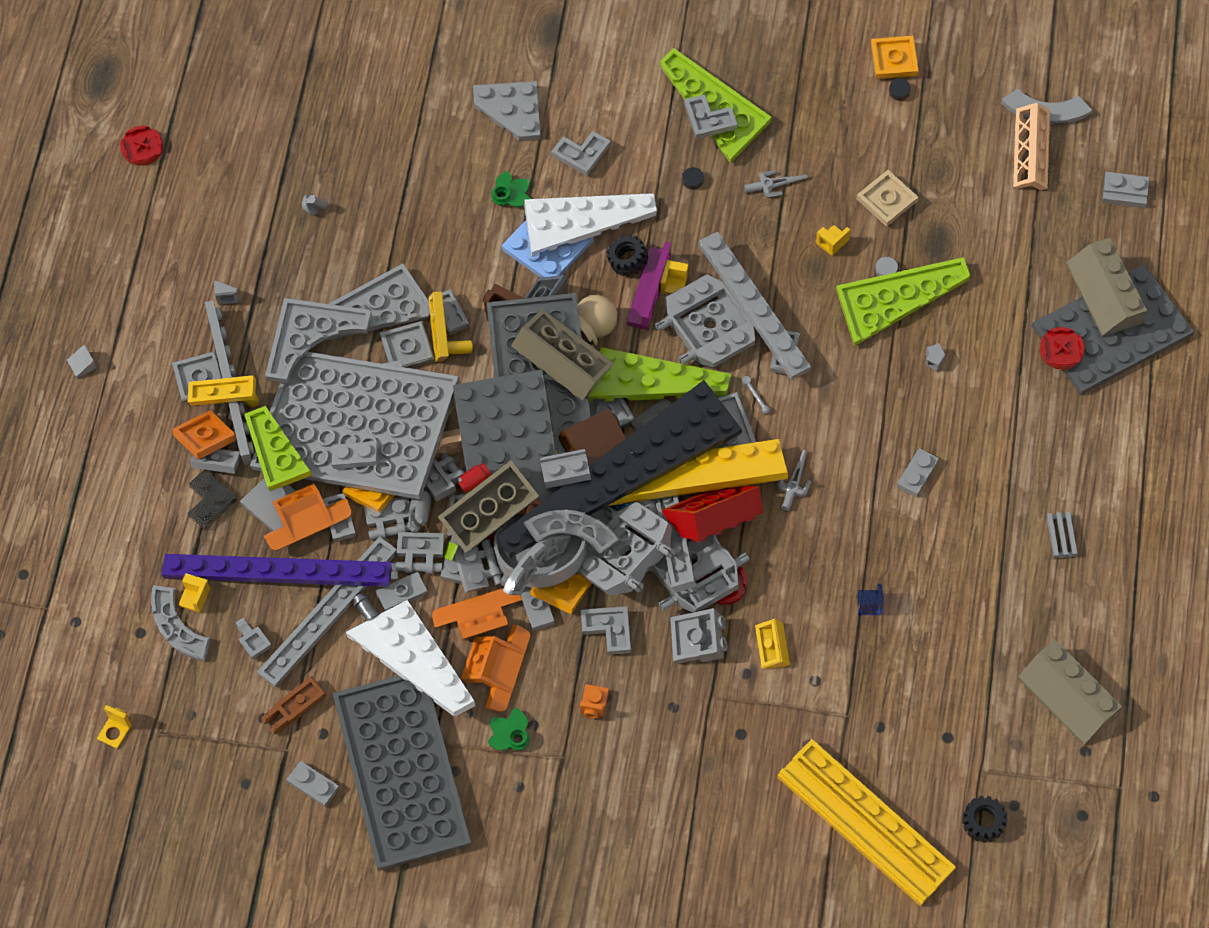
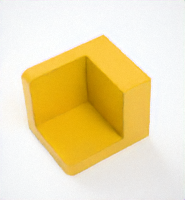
M835 225L828 230L822 227L817 232L816 244L833 256L850 240L851 229L846 227L841 231Z
M670 260L666 261L661 279V293L671 295L685 287L688 277V264Z
M185 574L182 581L185 590L180 599L179 606L201 613L210 591L209 583L206 579Z

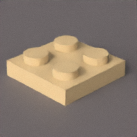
M889 170L858 193L856 198L886 227L918 202V196Z

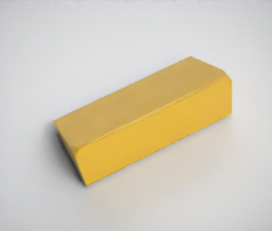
M772 619L755 625L762 669L789 666L790 661L783 623L777 619Z

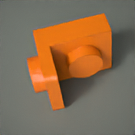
M586 684L583 699L580 703V714H584L585 717L592 719L604 718L609 688Z

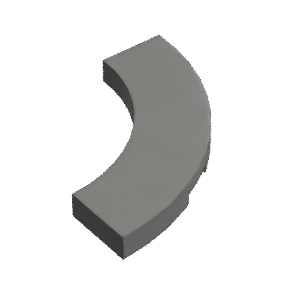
M1016 89L1001 99V104L1015 115L1017 108L1038 102L1050 110V125L1064 122L1069 124L1092 114V109L1079 96L1065 102L1047 103L1030 98L1019 89ZM1030 112L1023 114V117L1029 119Z
M573 510L548 511L524 522V525L536 542L554 534H570L584 539L598 553H602L619 540L615 533L600 520Z
M554 534L543 538L535 544L518 563L510 575L503 592L508 595H522L529 580L537 571L536 566L543 560L548 561L554 556L563 555L572 535Z
M153 585L151 594L152 612L156 625L164 639L181 654L206 662L211 640L208 637L194 633L181 622L176 610V588Z

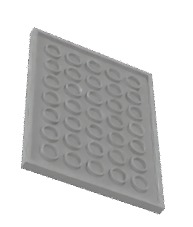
M307 352L296 364L289 382H280L270 413L312 473V476L304 479L421 499L455 398L453 385L459 384L460 379L454 375ZM378 442V465L333 469L331 465L332 445ZM255 450L250 467L252 470L262 471Z

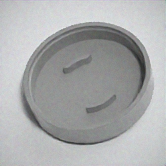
M517 515L497 529L494 537V550L498 565L508 578L521 559L532 548L529 547L509 558L497 541L499 534L520 519V516ZM572 535L564 554L554 556L548 561H541L536 566L537 571L526 587H550L572 577L581 568L586 559L588 542Z

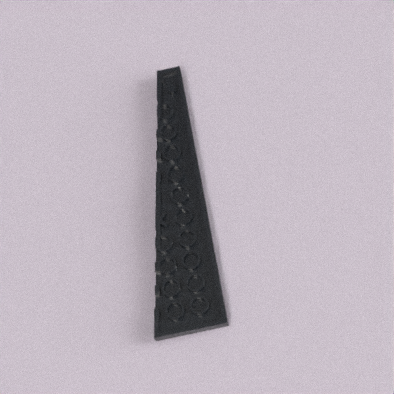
M703 380L589 466L591 480L564 485L499 534L497 541L507 556L511 558L538 543L524 525V522L538 514L555 510H573L591 515L740 435L742 428L706 381Z

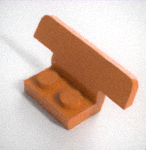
M314 483L272 502L283 527L264 535V538L270 549L274 551L287 547L348 519L351 516L348 500L345 498L326 507Z
M504 588L451 604L433 611L434 627L456 621L462 640L508 625L501 607L521 601L522 598L520 595H508L503 592Z
M512 625L507 642L495 636L475 637L461 677L466 683H485L492 687L485 708L498 713L507 709L530 639L529 631L519 625Z

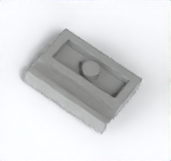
M1105 172L1102 203L1146 208L1149 177Z
M585 449L540 458L546 488L591 480Z

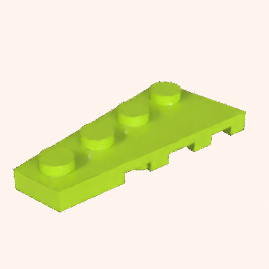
M266 406L245 413L269 491L312 476V473Z

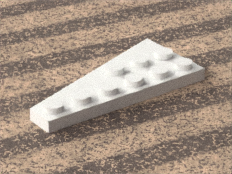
M654 193L525 199L524 207L531 257L537 256L539 252L547 249L549 251L555 250L557 246L565 243L573 244L600 235L601 231L610 228L615 230L620 225L629 222L633 224L656 216L657 210Z
M408 600L346 632L349 639L359 643L365 651L371 652L379 658L381 663L404 680L410 681L420 692H424L433 698L435 703L454 717L475 706V701Z

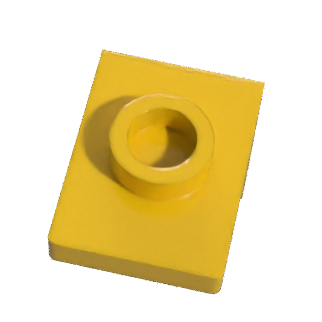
M106 705L104 711L109 719L97 739L118 749L132 724L125 711ZM111 728H117L120 731L119 737L115 740H110L106 736L107 731Z

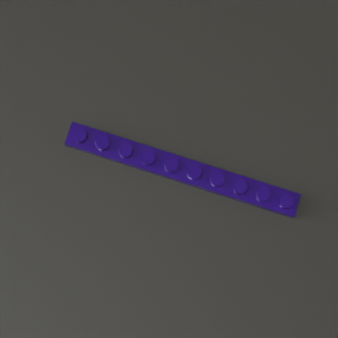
M165 554L161 575L164 579H183L185 574H189L206 580L390 587L392 563L381 561Z

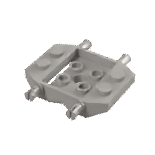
M708 274L667 296V316L655 323V327L659 332L670 326L676 335L683 340L688 352L678 357L682 365L694 359L697 364L714 368L755 345V327L724 282ZM717 297V300L712 301L708 305L702 307L701 309L690 313L683 319L680 318V316L684 315L685 313L693 310L694 308L702 305L703 303L711 300L712 298ZM708 321H712L716 324V326L712 329L706 328L704 324Z
M638 502L621 509L619 512L615 511L612 507H608V510H605V515L610 517L611 520L606 526L615 533L619 540L602 553H598L589 543L586 559L577 572L609 596L631 592L633 589L636 592H640L639 588L643 589L644 586L640 582L647 569L658 563L664 555L671 558L675 554V550L670 547L672 527L667 521ZM630 526L655 544L653 546L627 528ZM631 550L629 555L623 556L625 552Z
M709 535L702 542H693L692 539H687L691 557L698 560L695 564H692L695 580L697 581L705 575L713 573L714 570L721 566L724 569L696 584V587L674 593L666 555L658 563L649 567L646 572L653 571L670 594L669 597L658 602L662 611L677 604L694 613L707 608L739 589L737 569L750 561L748 555L743 553L734 559L720 545L715 535ZM651 540L647 541L652 546L655 544Z

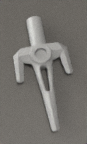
M776 170L762 172L759 175L760 182L744 185L745 193L763 190L766 197L782 195V192H771L772 188L806 179L808 175L770 179L767 176L776 173Z
M803 450L789 482L783 483L784 480L778 481V489L786 493L781 506L783 510H790L794 496L803 497L807 495L811 481L807 480L803 489L799 486L807 450ZM797 470H799L797 481H794Z

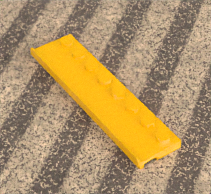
M775 439L712 449L608 506L788 479L780 441Z
M813 739L792 758V761L784 769L782 768L779 771L777 778L919 906H922L955 870L956 866Z

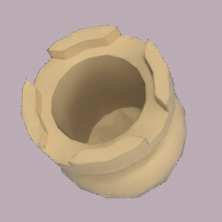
M598 294L589 295L578 303L581 339L594 348L598 344L597 338H603L612 332L617 324L618 312L613 302Z

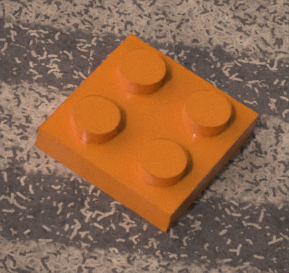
M211 410L173 428V436L198 460L236 441V434Z

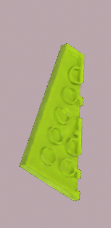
M963 257L837 285L836 292L853 345L860 344L969 281L970 274Z

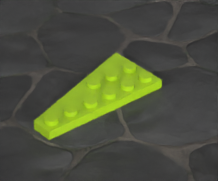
M675 48L660 61V67L683 99L705 95L711 112L732 107L737 122V129L711 135V138L730 164L771 123V116Z
M601 347L600 353L614 364L595 389L588 395V401L593 402V399H605L606 402L614 401V398H627L629 401L664 399V396L681 398L703 380L706 381L717 397L727 395L732 374Z

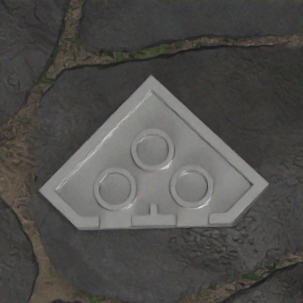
M537 81L473 85L475 109L479 112H484L490 117V120L502 129H507L519 141L541 140Z

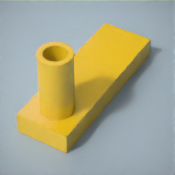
M433 292L428 299L435 362H444L449 355L472 354L473 346L471 340L447 341L442 292Z
M252 375L189 382L188 403L190 406L245 401L249 407L254 408L260 402L259 397L255 393L256 378Z

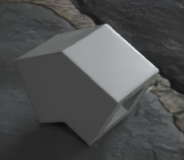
M940 343L926 348L927 358L925 365L938 371L945 358V353Z

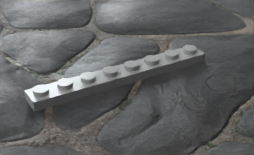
M716 232L699 240V247L790 380L809 372L811 369L810 364L720 234Z
M213 300L205 302L222 378L237 377L234 364L229 365L228 361L229 358H232L230 347L224 344V340L228 339L224 326L220 327L219 321L223 320L220 307H215ZM228 402L240 455L244 466L249 465L252 461L251 455H254L255 451L252 441H247V435H250V430L247 422L243 423L242 416H245L243 402Z
M379 536L358 561L390 562L397 554V549ZM335 585L257 671L258 675L274 688H277L351 606L353 598L362 593L368 586Z

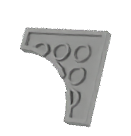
M284 298L265 374L266 380L288 383L298 361L311 348L324 340L349 333L367 334L372 316L371 310Z

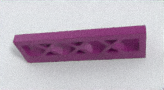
M665 242L663 249L650 247L648 263L644 265L627 319V326L644 330L649 329L661 291V279L665 264L671 258V243Z

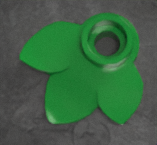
M508 171L500 174L496 178V187L491 192L492 201L499 206L507 204L512 207L524 206L525 199H531L526 195L530 184L529 179L512 180Z
M514 708L510 713L509 719L491 717L490 727L494 736L488 740V744L500 751L509 748L516 751L525 749L530 743V735L526 730L528 720L524 713ZM516 737L523 739L520 743L514 741Z

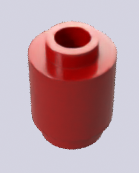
M484 463L480 466L477 464L460 476L462 481L459 482V485L467 494L492 474Z

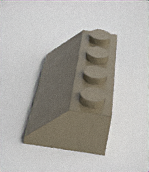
M1111 238L1089 244L1066 262V266L1102 337L1143 324L1147 309Z
M543 309L522 327L511 345L519 354L525 356L539 369L545 371L556 382L562 384L581 400H584L595 389L614 364Z
M510 460L439 515L438 518L464 552L468 553L540 496Z
M1055 639L1041 650L1018 676V679L1083 745L1087 744L1117 718L1122 708Z

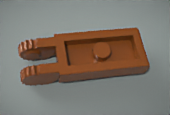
M311 676L275 703L274 707L261 720L264 724H267L280 713L283 718L270 729L276 735L285 729L288 724L290 725L324 699L327 694Z

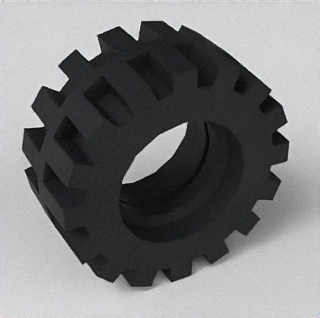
M627 234V237L621 235L620 239L615 238L614 243H610V248H607V259L615 273H620L621 276H625V274L632 276V273L636 275L638 270L642 271L644 269L643 265L648 263L646 247L640 238L638 239L636 235L633 237L631 234ZM635 251L631 258L626 260L620 259L621 255L625 252Z
M979 796L978 799L974 798L967 804L963 813V828L968 832L967 835L970 838L972 836L975 837V841L980 839L982 843H986L987 840L992 842L995 838L1001 836L1006 827L1007 811H1004V805H1000L999 800L996 798L992 800L991 796H987V798ZM979 811L990 812L995 818V823L989 828L981 827L975 821V814Z

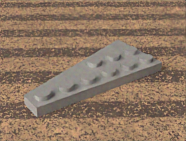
M404 264L393 268L329 303L331 305L371 310L372 316L368 331L430 318L429 301ZM359 333L342 334L329 338L327 340L350 336Z

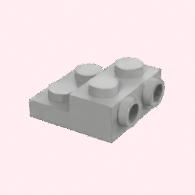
M714 608L670 617L673 661L676 664L698 659L701 662L724 658L723 651H727V642L722 637V629L726 628V623L723 615H720Z

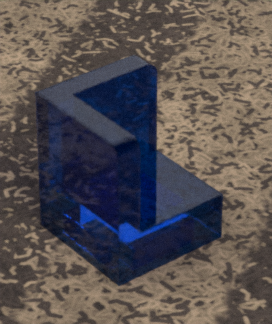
M877 583L876 590L857 591L858 615H882V583Z

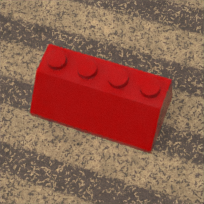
M745 485L707 491L664 508L662 512L682 538L692 539L693 542H702L709 535H719L726 528H736L741 522L754 520L755 516L763 513L760 488L758 486Z

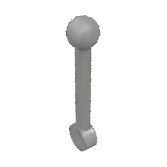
M744 376L742 378L743 385L748 386L762 407V413L768 414L770 407L764 404L752 386L751 378Z

